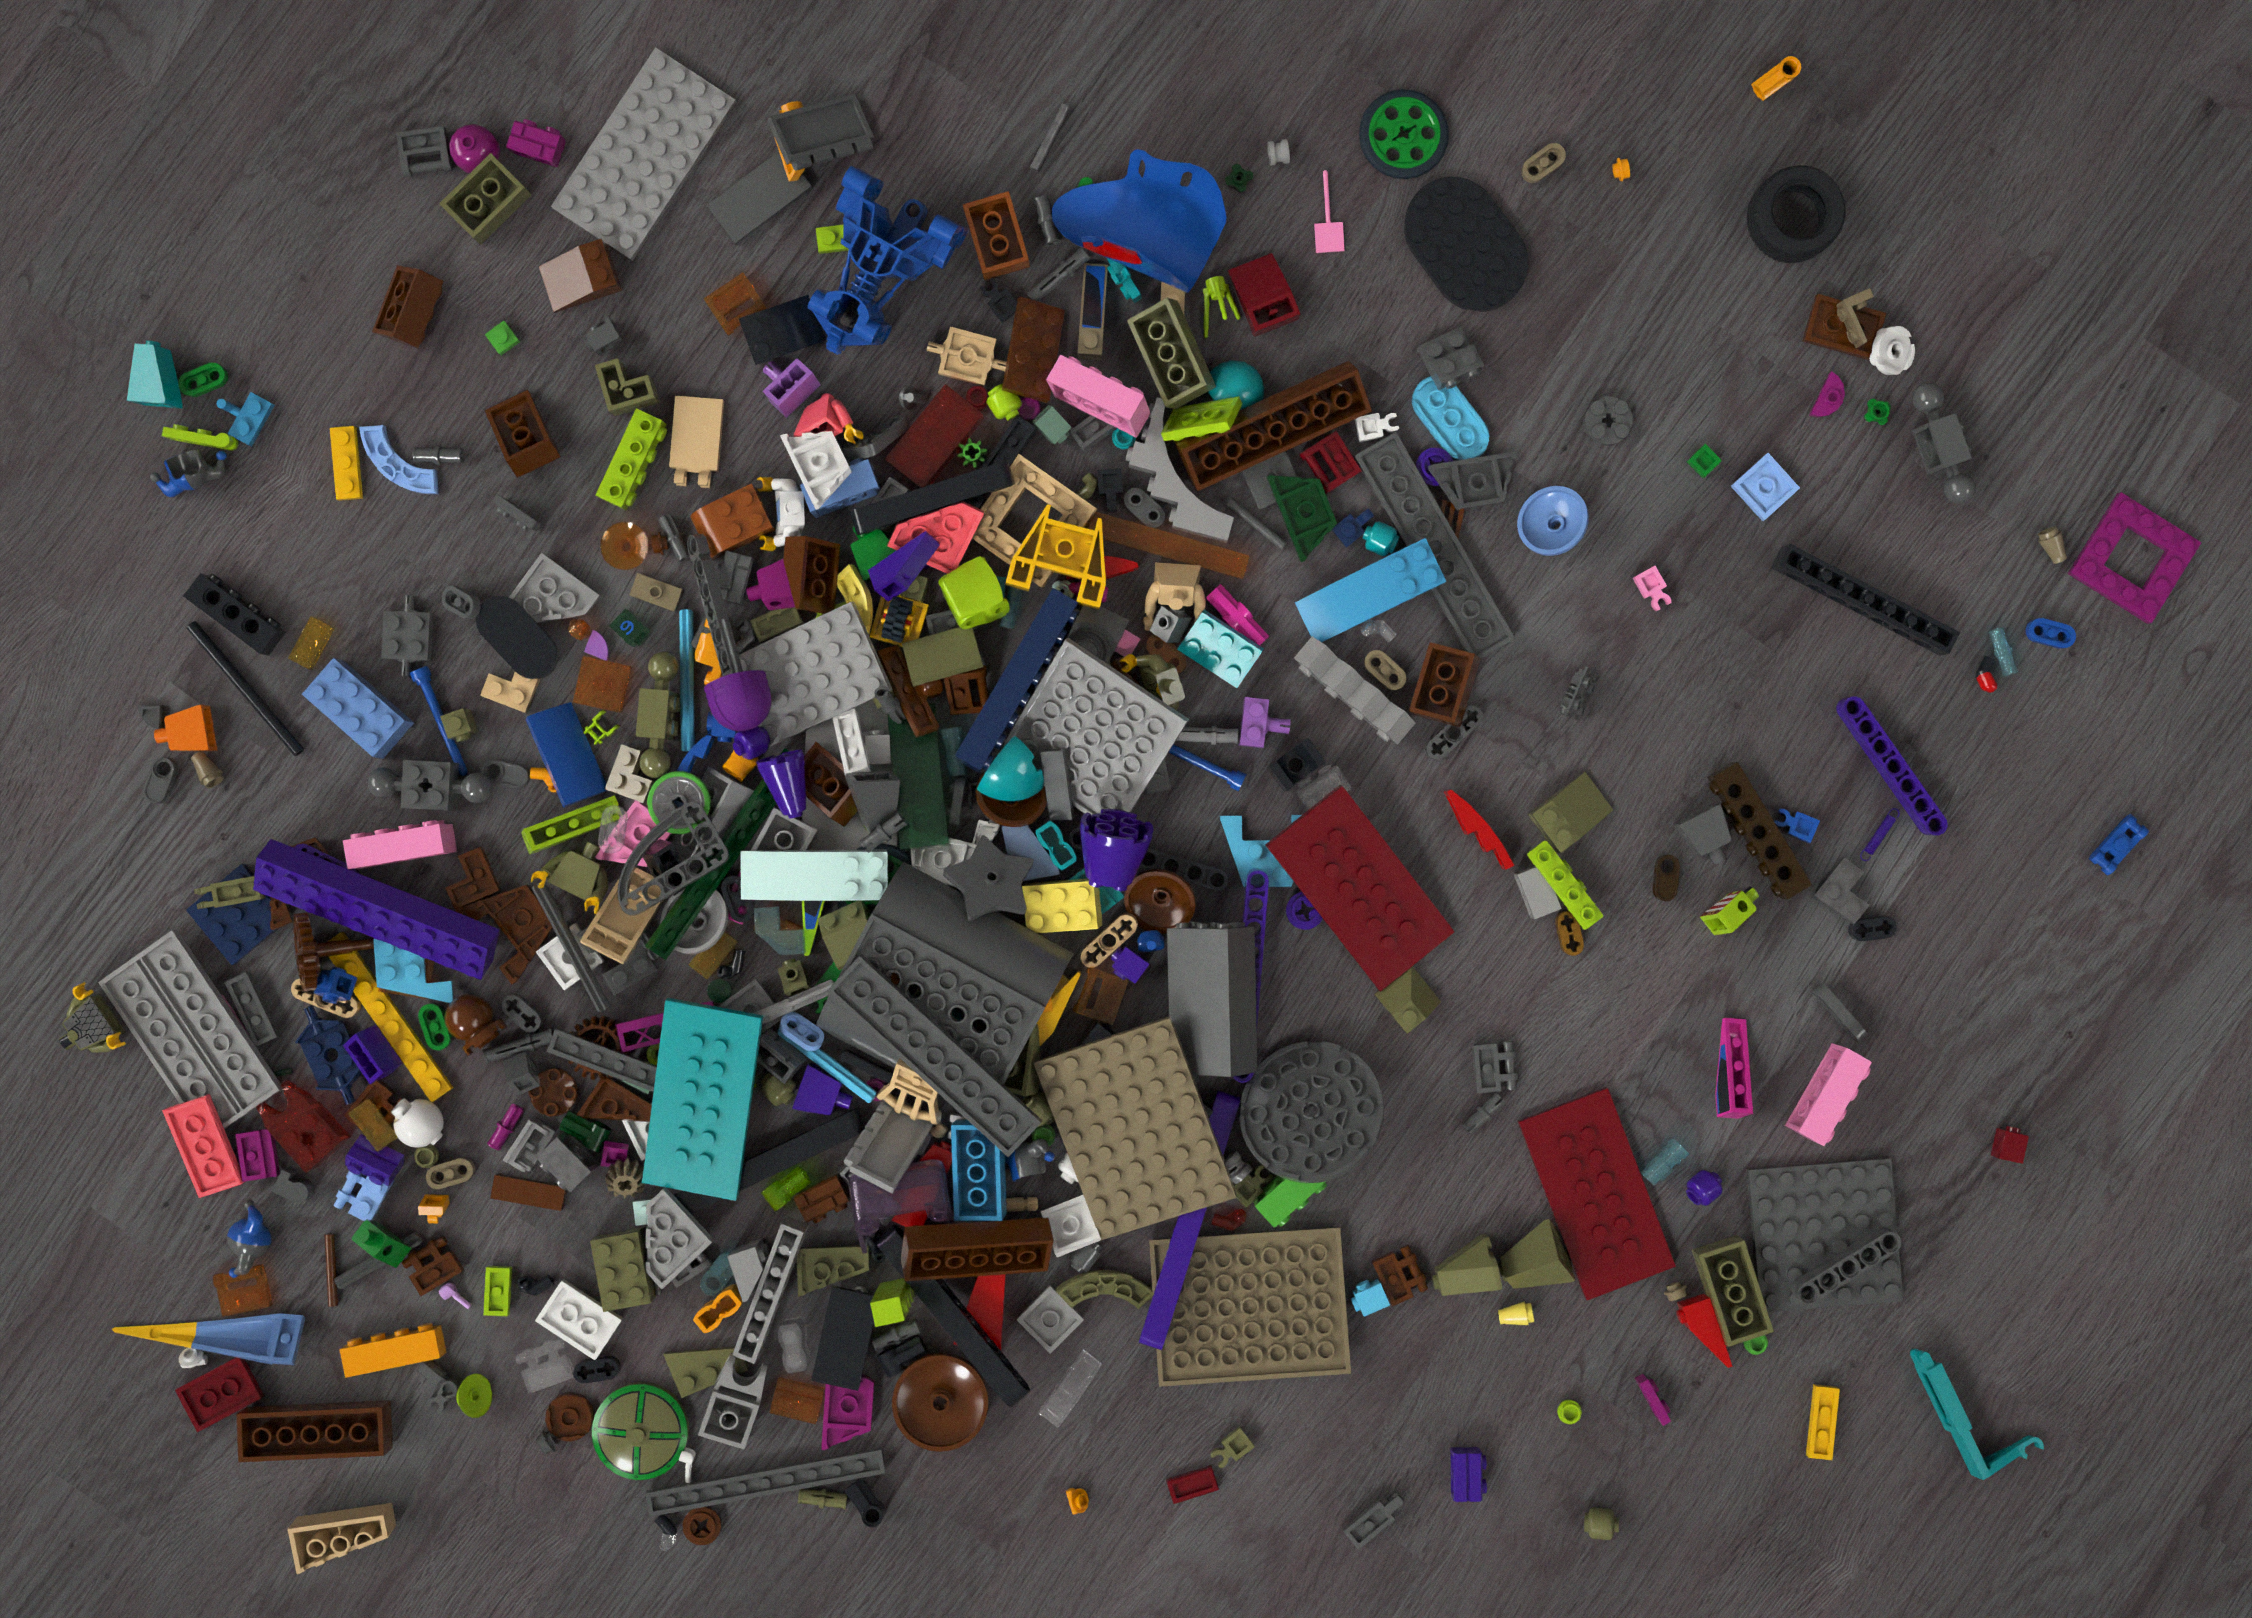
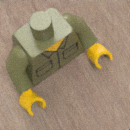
M1127 654L1119 661L1128 664L1121 669L1123 672H1129L1138 665L1145 690L1150 691L1151 694L1176 711L1178 710L1179 701L1185 699V694L1174 665L1166 662L1158 654L1141 655L1137 658L1132 654Z

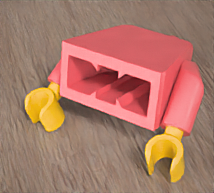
M829 393L822 394L820 399L804 409L793 435L794 437H802V433L811 432L817 434L832 431L835 437L842 433L845 428L844 438L853 444H856L854 436L861 440L864 437L862 431L853 428V421L844 404L840 400H835L834 396Z

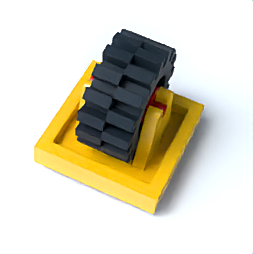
M881 596L869 637L893 645H899L900 647H903L902 643L919 639L929 605L901 596L893 597L888 602Z

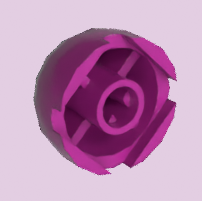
M476 124L464 125L458 128L451 136L449 143L451 157L455 164L464 172L470 174L490 153L499 160V143L494 135L485 127Z

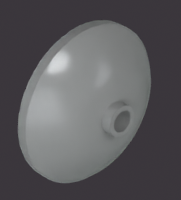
M684 890L675 896L672 895L667 901L661 914L660 924ZM717 890L711 895L674 950L683 954H698L711 948L722 937L728 923V907L724 897Z

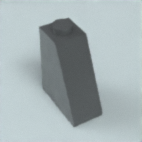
M892 771L846 773L845 778L860 818L870 833L876 830L877 825L880 823L884 824L897 814L900 780Z

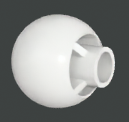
M403 1098L391 1111L395 1116L393 1125L396 1136L402 1143L410 1147L420 1148L430 1143L434 1145L443 1135L441 1133L444 1125L443 1115L440 1109L428 1100L416 1099L409 1102Z

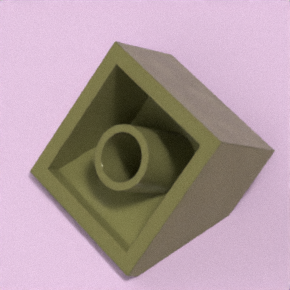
M858 900L818 918L822 938L838 970L843 969L872 914L862 900Z

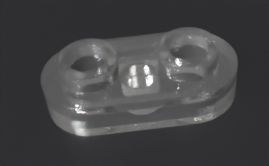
M609 806L602 813L598 845L605 853H616L624 845L628 815L621 806ZM614 813H617L620 816L618 822H614L612 820V815ZM610 837L616 839V843L613 846L608 842Z

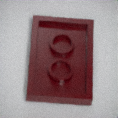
M237 1357L175 1390L197 1432L264 1397L246 1360Z

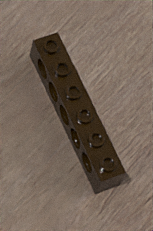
M1731 762L1708 776L1710 790L1715 796H1719L1722 801L1720 804L1722 810L1727 816L1730 815L1735 822L1733 827L1736 833L1744 837L1747 842L1745 845L1747 851L1758 860L1759 871L1764 877H1768L1772 883L1770 889L1777 898L1780 897L1781 899L1788 900L1812 885L1739 763ZM1731 785L1737 788V794L1734 798L1728 793ZM1744 805L1750 811L1746 818L1741 815V808ZM1757 825L1762 830L1759 838L1753 835V829ZM1769 846L1774 849V855L1770 859L1765 854ZM1783 866L1786 869V876L1780 879L1778 870Z

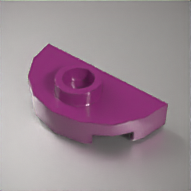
M1832 371L1829 372L1809 416L1816 418L1828 416L1837 411L1842 405L1845 396L1844 384L1839 376Z

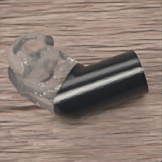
M663 1514L659 1515L654 1522L662 1530L659 1547L663 1551H668L676 1543L677 1528Z

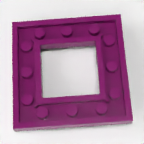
M2120 492L2116 494L2067 574L2143 622L2150 624L2155 619L2202 542ZM2127 528L2165 551L2142 589L2104 566Z

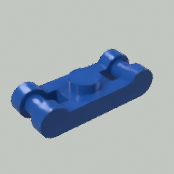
M2132 814L2127 815L2089 856V860L2102 867L2101 871L2106 875L2113 873L2123 858L2149 833V829L2144 825L2140 826ZM2127 829L2133 832L2130 837L2125 834ZM2106 852L2111 856L2109 860L2104 857Z

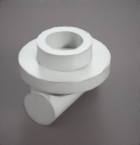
M186 1348L179 1356V1363L182 1368H192L206 1365L208 1357L204 1355L203 1350Z

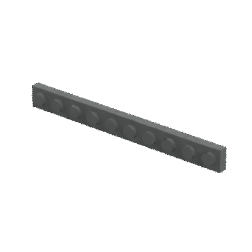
M881 1447L648 1490L645 1496L649 1517L885 1474L886 1465Z

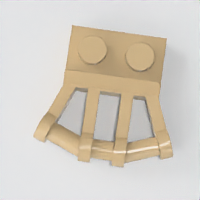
M899 1058L891 1081L880 1089L876 1097L887 1102L895 1109L894 1112L907 1114L914 1121L916 1119L931 1121L932 1124L939 1125L942 1113L938 1108L937 1102L939 1093ZM895 1088L901 1090L898 1099L890 1093ZM908 1094L916 1097L913 1107L906 1104ZM923 1100L928 1102L929 1111L921 1110Z

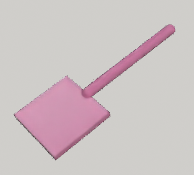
M1324 170L1326 223L1314 224L1316 253L1345 251L1343 222L1331 223L1328 171Z

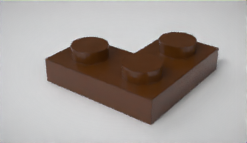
M483 847L475 848L458 856L467 878L445 887L455 910L501 891Z

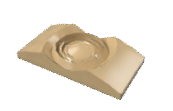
M636 868L631 878L629 893L651 881L654 877ZM618 879L581 938L580 943L624 964L637 947L644 931L659 911L663 901L639 915H628L619 904ZM657 885L650 886L647 892L648 896L651 899L658 898L661 894L660 887ZM642 891L638 893L642 898L636 901L631 898L629 899L630 904L627 906V909L631 908L635 911L637 910L636 905L641 901H644L645 905L649 903L643 897Z

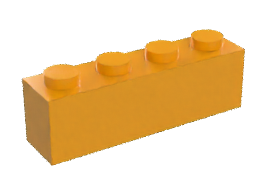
M432 1323L420 1325L417 1330L409 1331V1328H402L394 1331L393 1335L388 1336L385 1333H378L370 1336L371 1339L362 1341V1337L348 1340L347 1345L340 1349L345 1378L441 1358L447 1353L441 1325L433 1326Z

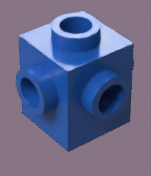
M332 967L331 970H321L317 977V988L314 994L322 996L323 1001L337 1004V1001L351 1000L357 977L347 974L346 970Z

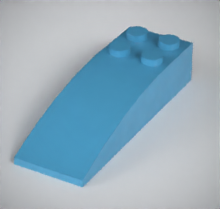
M1426 538L1330 584L1295 602L1310 636H1313L1320 642H1324L1444 584L1446 579Z

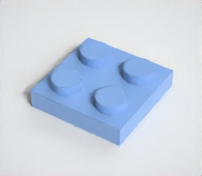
M1769 453L1765 454L1731 485L1735 492L1762 521L1767 519L1800 489Z

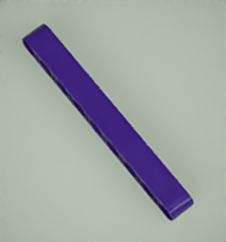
M1259 868L1250 870L1246 876L1243 910L1245 927L1251 922H1258L1260 924V930L1255 933V946L1258 948V954L1255 956L1256 1026L1258 1024L1269 887L1267 874ZM1255 874L1263 875L1264 882L1262 885H1252V876ZM1253 898L1262 900V906L1257 910L1249 907V902ZM1253 1073L1233 1077L1236 1081L1244 1083L1253 1077Z

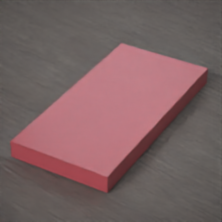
M210 1094L162 1110L199 1198L245 1183L242 1181L241 1168Z

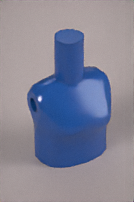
M1158 930L1143 931L1138 937V950L1141 952L1158 951L1165 948L1164 938Z

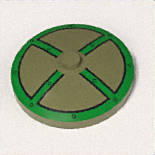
M649 1382L630 1383L613 1391L599 1406L592 1424V1441L600 1460L615 1474L632 1480L652 1479L666 1473L677 1463L689 1439V1420L682 1403L666 1388Z

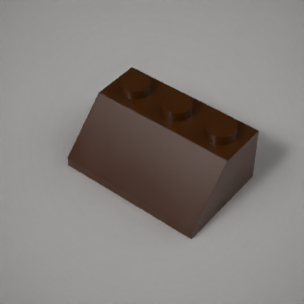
M397 265L372 332L404 345L419 348V345L425 339L427 324L434 315L433 308L436 300L442 294L444 281L420 269Z

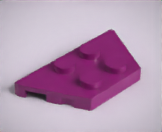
M862 1373L858 1391L826 1384L821 1450H827L835 1444L848 1441L854 1436L871 1431L875 1380Z

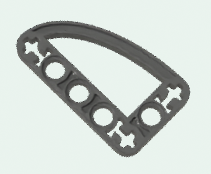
M686 803L664 818L639 842L629 856L618 883L619 904L626 914L633 916L641 914L728 861V848L706 811L699 803ZM690 807L694 809L699 808L697 816L700 821L704 818L706 819V822L698 824L695 829L692 825L697 824L693 817H687L690 813ZM684 819L702 851L629 893L632 875L644 854L665 832ZM703 827H709L712 830V836L709 840L703 841L699 837V831ZM714 849L723 850L722 860L719 861L715 858L709 861L712 866L708 867L707 861L702 856L706 854V857L710 858L714 855ZM695 860H700L703 863V870L698 874H694L690 870V865ZM672 873H679L682 876V882L679 886H671L669 883V877ZM652 885H657L661 889V894L656 899H651L647 893ZM642 891L643 897L649 903L645 905V902L641 901L636 905L637 910L627 909V906L630 904L629 899L631 898L636 901L642 898L638 894Z

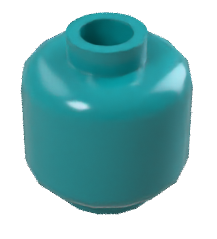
M1378 521L1374 523L1373 527L1367 526L1362 539L1366 540L1365 547L1367 550L1384 557L1388 553L1393 554L1400 536H1397V530L1394 527Z

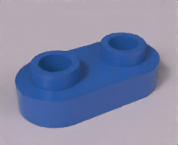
M2038 618L2031 620L2026 626L2028 639L2035 643L2062 649L2070 647L2076 640L2075 630L2067 624ZM2036 627L2040 629L2039 635L2035 633ZM2059 633L2063 635L2062 641L2058 639Z

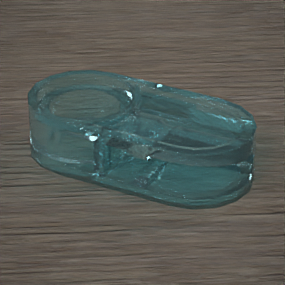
M726 1251L722 1253L702 1277L700 1287L704 1294L708 1296L717 1295L733 1276L727 1257L731 1252ZM709 1277H714L718 1280L719 1286L717 1289L711 1290L707 1287L706 1280Z

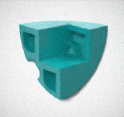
M1014 735L991 763L982 777L977 790L997 800H1024L1043 789L1044 776L1042 770L1037 769L1033 765V753Z

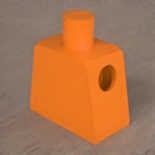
M197 705L168 715L164 718L165 728L154 730L155 741L158 744L168 742L169 749L172 751H218L211 708L207 705Z

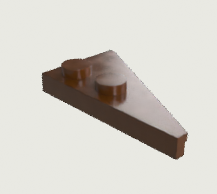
M605 1077V1080H600L577 1115L582 1118L650 1122L652 1105L608 1077Z

